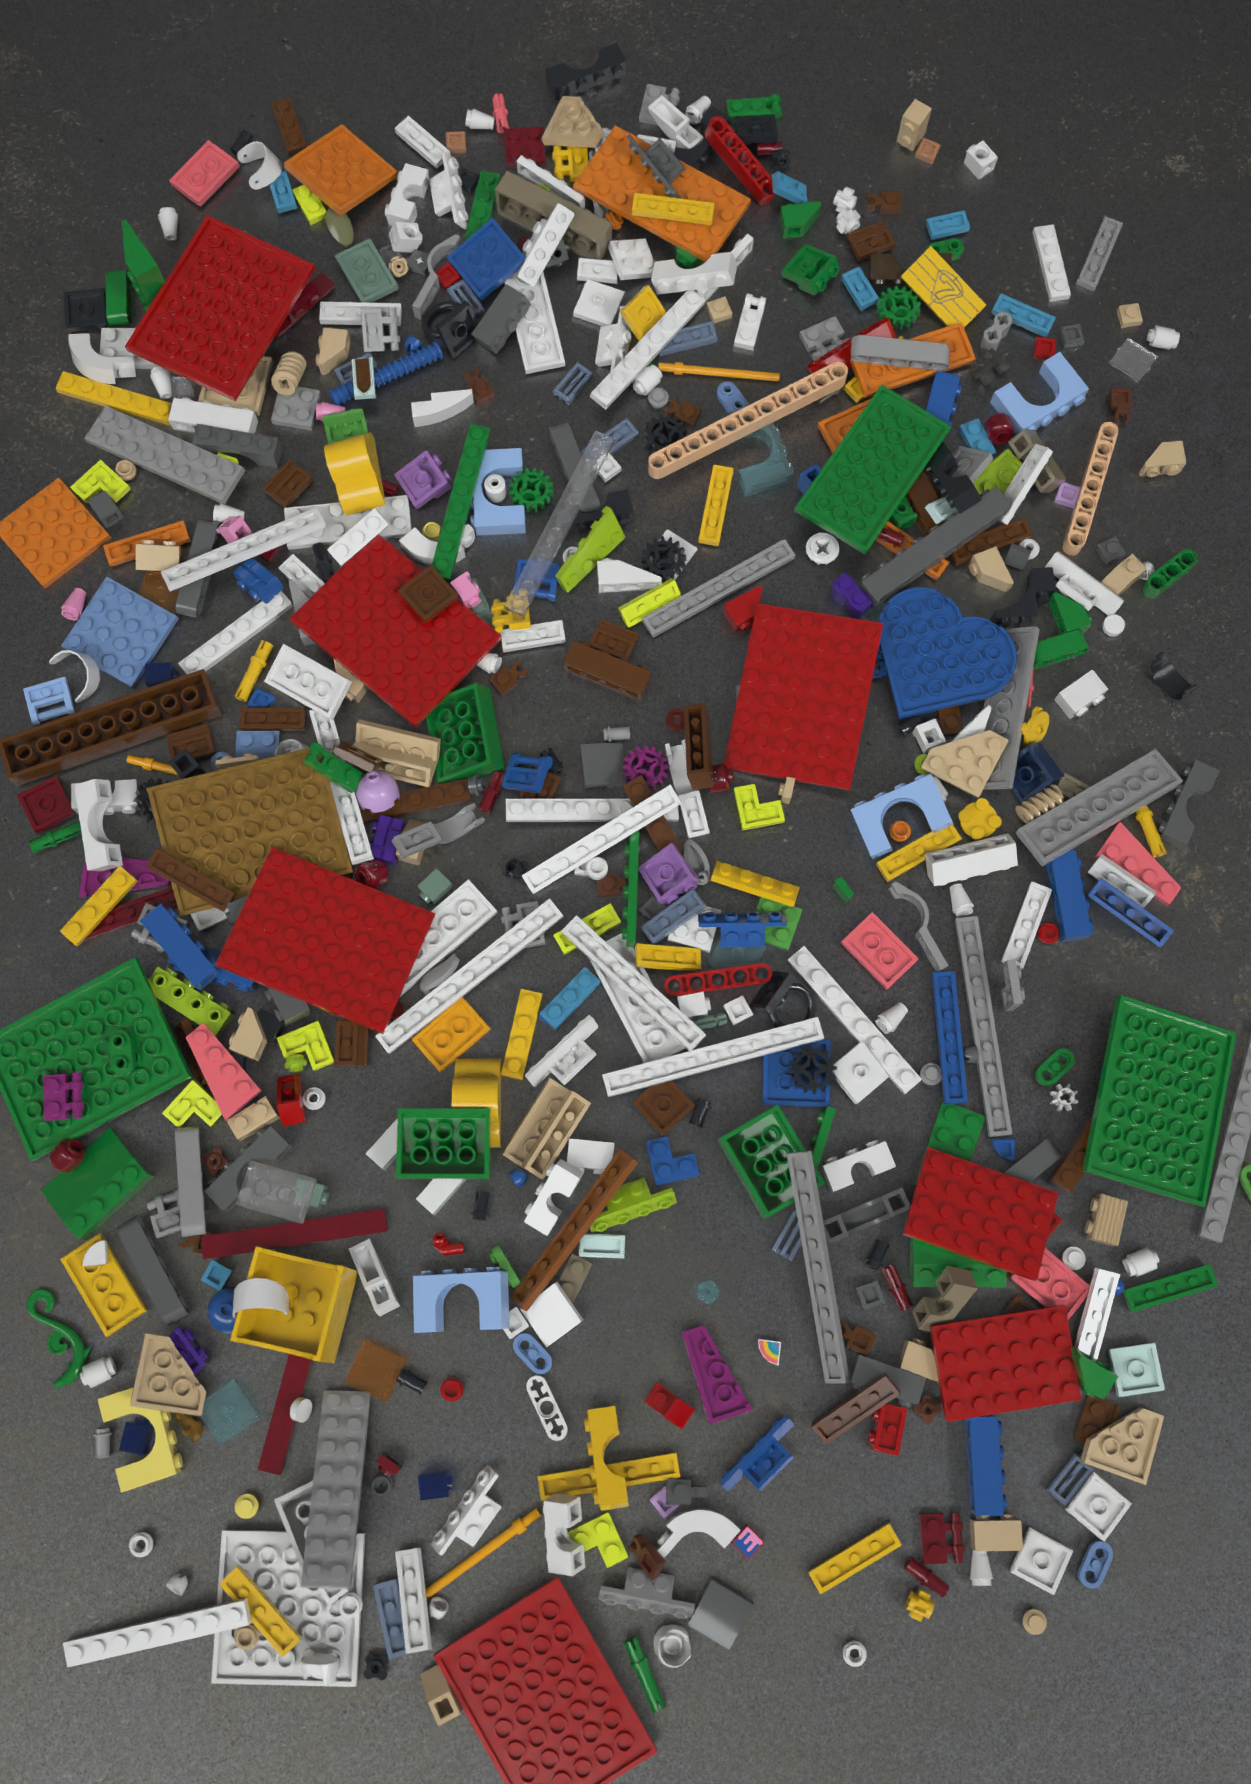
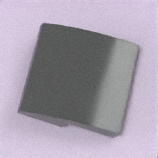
M594 743L580 745L585 788L599 786L611 788L628 783L627 779H624L626 772L622 771L625 765L623 744Z
M711 1578L687 1625L730 1650L754 1602L716 1579Z

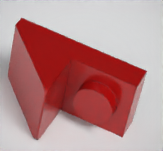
M658 1382L644 1401L681 1429H683L695 1411L694 1408Z

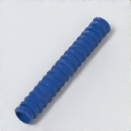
M434 341L433 345L427 344L426 348L423 346L421 350L416 349L415 353L410 352V355L406 354L404 358L399 357L397 361L393 360V363L388 362L387 366L381 365L380 369L378 367L375 368V387L379 388L381 384L384 386L387 381L390 383L392 379L397 380L398 376L401 378L403 374L408 375L409 371L414 372V369L419 370L420 366L425 367L427 363L430 365L431 361L436 362L438 358L442 359L443 353L439 344ZM347 381V384L342 383L341 387L335 386L334 390L332 388L329 389V394L335 405L340 406L339 403L341 402L344 404L346 400L351 401V398L354 397L353 381Z

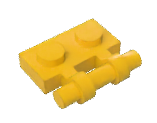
M554 146V152L552 153V159L555 162L554 177L564 181V177L570 175V182H575L588 164L587 147L567 146V150H561V146ZM568 160L569 165L563 166V161Z
M527 594L507 596V602H501L499 599L493 600L491 613L494 616L492 618V626L495 628V631L498 633L503 632L505 625H509L510 630L531 628Z

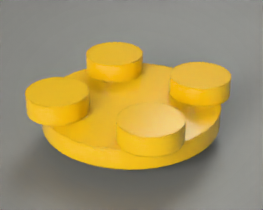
M1039 706L1033 709L1032 717L1028 723L1024 722L1021 726L1022 735H1024L1023 745L1025 747L1041 741L1047 732L1049 714Z
M980 798L976 802L970 803L958 814L962 830L974 840L989 837L1002 824L1001 818L997 816L996 811L985 798Z

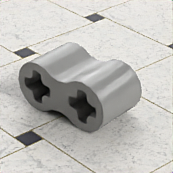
M1000 312L995 315L992 326L987 328L980 342L981 351L986 354H992L997 350L1000 340L1007 336L1012 323L1011 315L1006 312Z

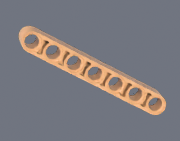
M1105 422L1101 425L1092 445L1080 485V492L1063 542V551L1070 556L1077 555L1087 540L1118 435V427L1112 422ZM1076 523H1081L1083 527L1078 526ZM1071 541H1075L1078 545L1072 544Z

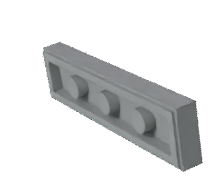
M1104 216L1076 285L1095 291L1123 222Z

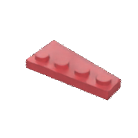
M1121 822L1115 826L1095 855V858L1098 859L1103 854L1157 891L1154 898L1166 906L1171 904L1181 889L1179 884Z
M202 1023L186 1037L225 1120L231 1118L262 1091L205 1023Z

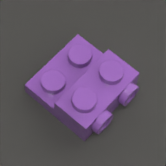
M425 450L394 474L417 509L433 497L438 499L453 487L450 482L453 480L452 476L446 469L443 471L440 467L442 464L441 459L436 453L432 455L428 450Z
M670 843L638 868L659 903L663 905L668 904L670 906L679 899V895L683 892L687 893L697 887L696 883L700 880L674 843Z

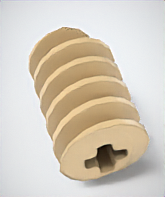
M286 352L282 355L271 379L272 386L278 393L292 395L295 392L307 366L306 360L301 354Z
M1051 784L1049 788L1038 792L1035 797H1030L1028 801H1024L1021 806L1017 805L1015 809L1019 818L1028 824L1062 804L1064 797L1058 786Z

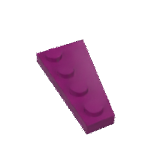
M122 858V867L138 880L130 891L171 886V881L148 869L146 865L149 860ZM84 859L79 897H91L118 867L105 871H88Z
M702 1325L681 1332L708 1424L752 1411L753 1408L744 1397L743 1391L733 1378L728 1365L722 1359L705 1326Z

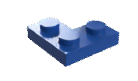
M668 1136L646 1141L656 1186L700 1176L695 1153L673 1158Z

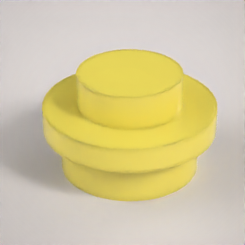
M429 522L423 527L422 535L428 540L437 542L442 527L438 523Z
M244 1494L236 1500L235 1512L239 1517L249 1519L257 1513L259 1502L254 1495Z

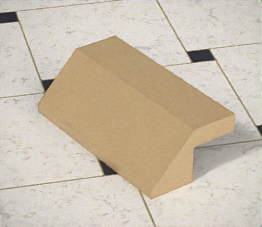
M359 720L356 725V742L353 746L383 760L380 768L375 771L389 773L396 780L430 787L439 759L441 739ZM348 762V764L354 767L355 769L368 773V771H365L360 767Z
M548 1078L501 1155L541 1180H544L549 1167L559 1156L591 1102L574 1091L566 1089L553 1079Z

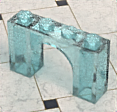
M762 410V411L765 412V413H769V412H770V411H768V410ZM737 411L720 415L718 421ZM744 419V420L747 421V422H751V421H752V420H750V419ZM772 422L746 435L745 437H755L766 443L770 450V456L762 463L739 470L738 482L744 497L791 483L794 468L792 463H788L786 458L787 449L780 442L779 428L775 427ZM726 428L728 431L734 430L732 428Z

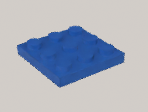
M493 218L447 256L451 264L481 301L518 271L526 259Z
M820 1040L764 1055L762 1105L830 1106L829 1086H824L825 1092L816 1089V1095H813L812 1089H809L805 1094L803 1086L797 1089L796 1085L798 1082H791L790 1079L794 1074L788 1073V1070L793 1069L789 1061L796 1060L793 1054H802L800 1049L802 1047L805 1051H809V1045H812L813 1050H817L818 1046H821L822 1053L828 1050L829 1059L831 1055V1040ZM807 1056L800 1061L798 1066H802L807 1062ZM816 1056V1060L820 1064H826L821 1057ZM811 1060L810 1068L806 1069L812 1075V1080H814L815 1071H819V1068H815L813 1060ZM827 1073L822 1074L817 1079L818 1084L826 1078ZM798 1075L803 1082L810 1084L806 1076Z

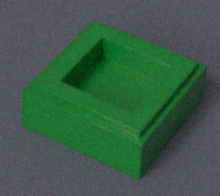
M839 877L834 881L832 886L843 902L846 903L854 895L853 891L843 877Z

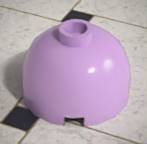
M372 771V773L364 774L356 789V799L362 810H365V808L370 809L374 813L392 808L395 805L394 801L400 798L399 788L395 779L384 771Z

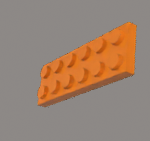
M962 322L908 339L949 345V368L941 370L942 372L973 363L976 360ZM850 359L864 398L873 396L881 384L891 390L934 376L937 370L859 363Z

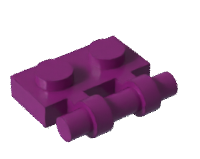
M72 1073V1082L70 1083L69 1074L43 1076L44 1121L70 1120V1110H73V1119H81L82 1109H84V1102H82L84 1082H82L81 1073ZM69 1090H72V1103H69Z

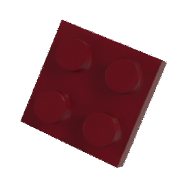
M543 127L504 129L506 168L517 167L516 161L521 155L526 159L533 160L537 166H546L545 148L541 139L544 134Z
M57 776L17 795L34 832L37 834L76 815V812L71 809V802Z

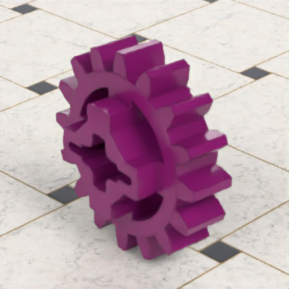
M644 745L643 750L636 746V752L629 751L628 755L630 758H624V763L627 764L622 768V771L627 772L624 774V779L630 778L631 781L642 775L647 786L651 787L654 791L656 790V784L662 786V779H667L668 774L665 772L669 771V766L664 765L668 759L667 757L661 758L663 751L661 750L656 753L655 746L651 750H648L647 745ZM637 759L638 764L631 769L633 762ZM645 765L646 768H649V771L642 769V766ZM660 768V772L655 778L654 772Z

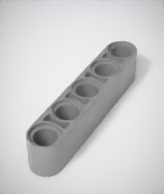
M857 335L852 337L851 360L859 363L941 371L949 368V345Z
M199 1127L175 1128L182 1237L206 1234Z

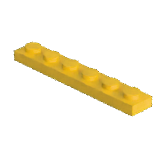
M64 371L55 388L60 394L104 407L106 405L124 413L171 426L168 418L172 403Z
M676 1452L605 1464L612 1473L625 1478L626 1486L680 1477ZM590 1467L538 1476L541 1501L556 1493L579 1495L591 1493L597 1489L596 1480L591 1478Z

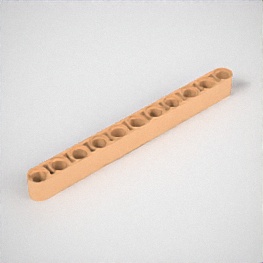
M835 362L653 453L648 461L649 475L654 479L663 478L842 388L846 382L847 366L842 362ZM762 410H768V411H770V412H769V413H765V412H763ZM744 419H750V420H752V421H751V422H747V421H745ZM726 428H732L734 430L728 431ZM708 437H715L716 439L710 440ZM690 446H696L698 448L692 449L690 448ZM672 455H678L680 457L673 458ZM654 464H660V465H662V466H661V467H654L653 465H654Z

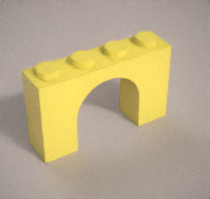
M133 1388L98 1399L103 1422L129 1414H140L150 1420L156 1433L154 1447L147 1457L141 1461L115 1469L121 1493L181 1473V1467H183L182 1457L180 1453H177L175 1447L177 1437L169 1424L171 1420L170 1412L130 1406Z

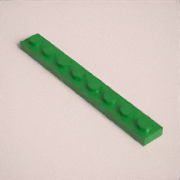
M470 424L432 562L433 568L445 581L450 582L491 433L488 427Z

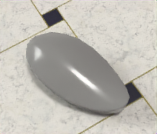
M688 839L683 847V858L691 865L700 879L696 884L705 885L711 875L708 857L695 841Z
M455 953L423 976L420 982V991L428 995L430 991L435 989L434 987L442 984L455 972L460 961Z

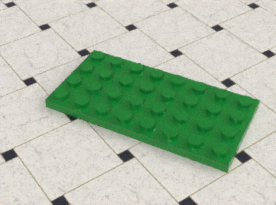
M881 384L798 502L794 511L866 555L952 427Z

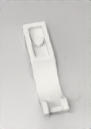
M682 740L681 745L670 747L669 743L665 744L674 789L682 802L680 809L689 839L706 835L710 832L699 790H692L687 777L685 740Z

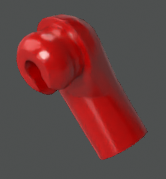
M436 1233L433 1236V1246L442 1255L464 1254L463 1242L451 1243L442 1233Z

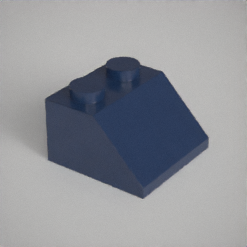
M1040 741L1028 745L1018 753L1012 791L1021 803L1028 801L1030 797H1035L1038 792L1049 788L1051 784H1055L1064 777Z

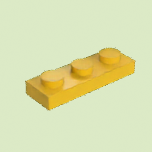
M637 943L635 945V967L699 972L701 970V949Z

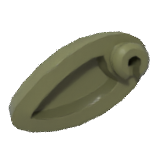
M329 208L325 214V220L330 233L341 245L350 248L353 244L354 234L348 216L346 214L339 216L334 210Z

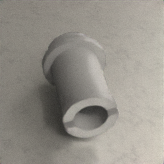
M608 725L607 728H603L604 741L630 740L629 726L610 727Z
M110 1427L95 1428V1433H93L96 1449L95 1458L111 1456L110 1435H112Z

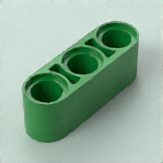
M128 269L106 271V316L109 325L131 324V280L126 273Z
M1185 549L1152 573L1142 586L1144 596L1150 599L1156 598L1188 574L1197 563L1198 557L1196 552ZM1167 571L1172 573L1173 576H1169ZM1151 583L1155 584L1157 588H1154Z
M1074 630L1037 642L1033 669L1086 653L1089 647L1082 630Z

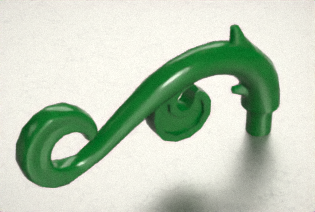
M37 1289L29 1295L26 1308L34 1319L56 1330L47 1340L49 1352L53 1355H62L67 1351L69 1344H61L60 1342L63 1337L68 1339L73 1347L74 1357L72 1364L68 1362L67 1370L62 1373L60 1378L53 1382V1385L58 1390L66 1384L70 1385L80 1376L91 1347L89 1346L85 1349L80 1336L68 1325L43 1316L36 1311L35 1303L41 1299L46 1302L45 1313H50L55 1304V1297L52 1292L46 1289Z

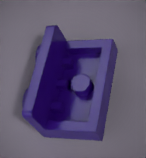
M178 1326L168 1337H170L180 1355L189 1365L193 1374L196 1375L210 1363L207 1359L209 1355L201 1345L197 1346L193 1340L195 1336L188 1327Z

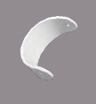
M262 142L249 143L239 150L237 158L241 163H249L265 158L258 171L249 179V185L253 189H260L274 182L283 169L282 162Z
M72 650L60 651L49 660L50 664H56L65 657L75 654L83 661L86 667L87 681L85 688L75 699L76 703L82 702L90 697L98 687L100 674L97 664L89 655L83 652Z
M253 1278L245 1280L234 1289L232 1316L236 1318L238 1311L252 1308L276 1309L288 1315V1293L282 1285L269 1279Z

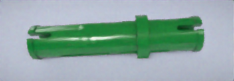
M80 821L55 831H47L45 835L29 840L32 852L37 853L51 846L54 848L58 846V843L81 835Z
M632 1636L630 1637L631 1641L626 1639L623 1644L632 1661L630 1663L631 1668L635 1669L652 1709L651 1711L652 1713H657L660 1711L659 1708L661 1710L666 1708V1704L648 1665V1656L644 1655L638 1637Z

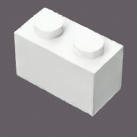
M1092 669L1059 692L1054 700L1068 718L1071 719L1075 715L1080 717L1089 710L1087 707L1091 704L1096 706L1105 699L1103 695L1107 692L1108 688Z
M569 1138L567 1163L582 1172L588 1169L594 1170L593 1174L601 1175L613 1159L614 1143Z

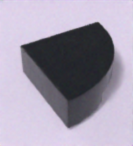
M462 167L460 172L462 187L466 192L472 194L478 184L480 175Z

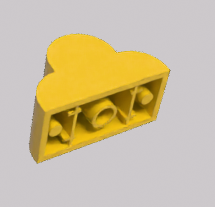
M371 432L324 445L327 466L336 485L339 501L346 516L386 505L375 439Z
M501 1058L456 1059L455 1075L452 1083V1109H490L491 1148H501Z

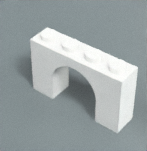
M398 1118L366 1153L383 1170H386L397 1158ZM433 1179L416 1200L429 1212L436 1215L466 1179Z

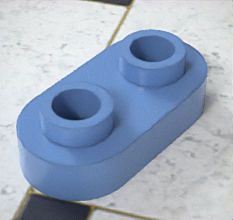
M723 382L718 386L717 398L729 415L749 406L747 400L735 384Z
M523 1333L515 1338L513 1342L515 1353L534 1373L545 1374L551 1369V1355L532 1335ZM524 1340L529 1342V1348L526 1350L521 1348V1342ZM540 1357L545 1359V1365L542 1367L537 1365V1359Z
M1095 1540L1089 1544L1077 1572L1080 1583L1085 1587L1095 1589L1102 1584L1113 1559V1550L1109 1544L1101 1540ZM1098 1548L1102 1549L1100 1557H1097L1095 1554ZM1091 1570L1093 1576L1092 1578L1087 1579L1086 1572Z

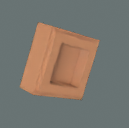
M465 131L446 132V148L450 153H466Z
M922 138L915 153V158L933 165L941 144Z

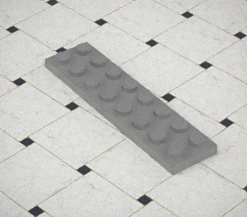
M106 405L84 438L87 443L130 461L137 466L224 505L245 472L244 468L238 464Z
M1036 626L1005 629L1015 645L1016 666L1008 684L996 695L985 699L984 707L990 705L992 709L984 732L991 730L1009 741L983 790L1013 788L1022 735L1021 726L1024 723L1039 636V629Z
M1155 749L1019 828L1016 834L1043 867L1181 785L1183 780Z
M328 1390L323 1392L301 1579L302 1588L351 1589L371 1400L370 1392Z

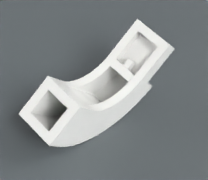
M89 333L68 334L73 363L84 376L106 384H116L115 378L136 377L133 356H102L92 349Z
M469 524L465 526L456 563L465 558L464 547L467 548L474 542V529ZM414 527L399 540L401 548L414 561L430 566L432 565L438 542L428 540Z
M704 1507L686 1509L677 1513L666 1522V1526L671 1532L669 1534L665 1532L658 1539L657 1543L659 1546L657 1551L665 1558L682 1537L692 1532L709 1534L725 1549L740 1532V1528L719 1511Z

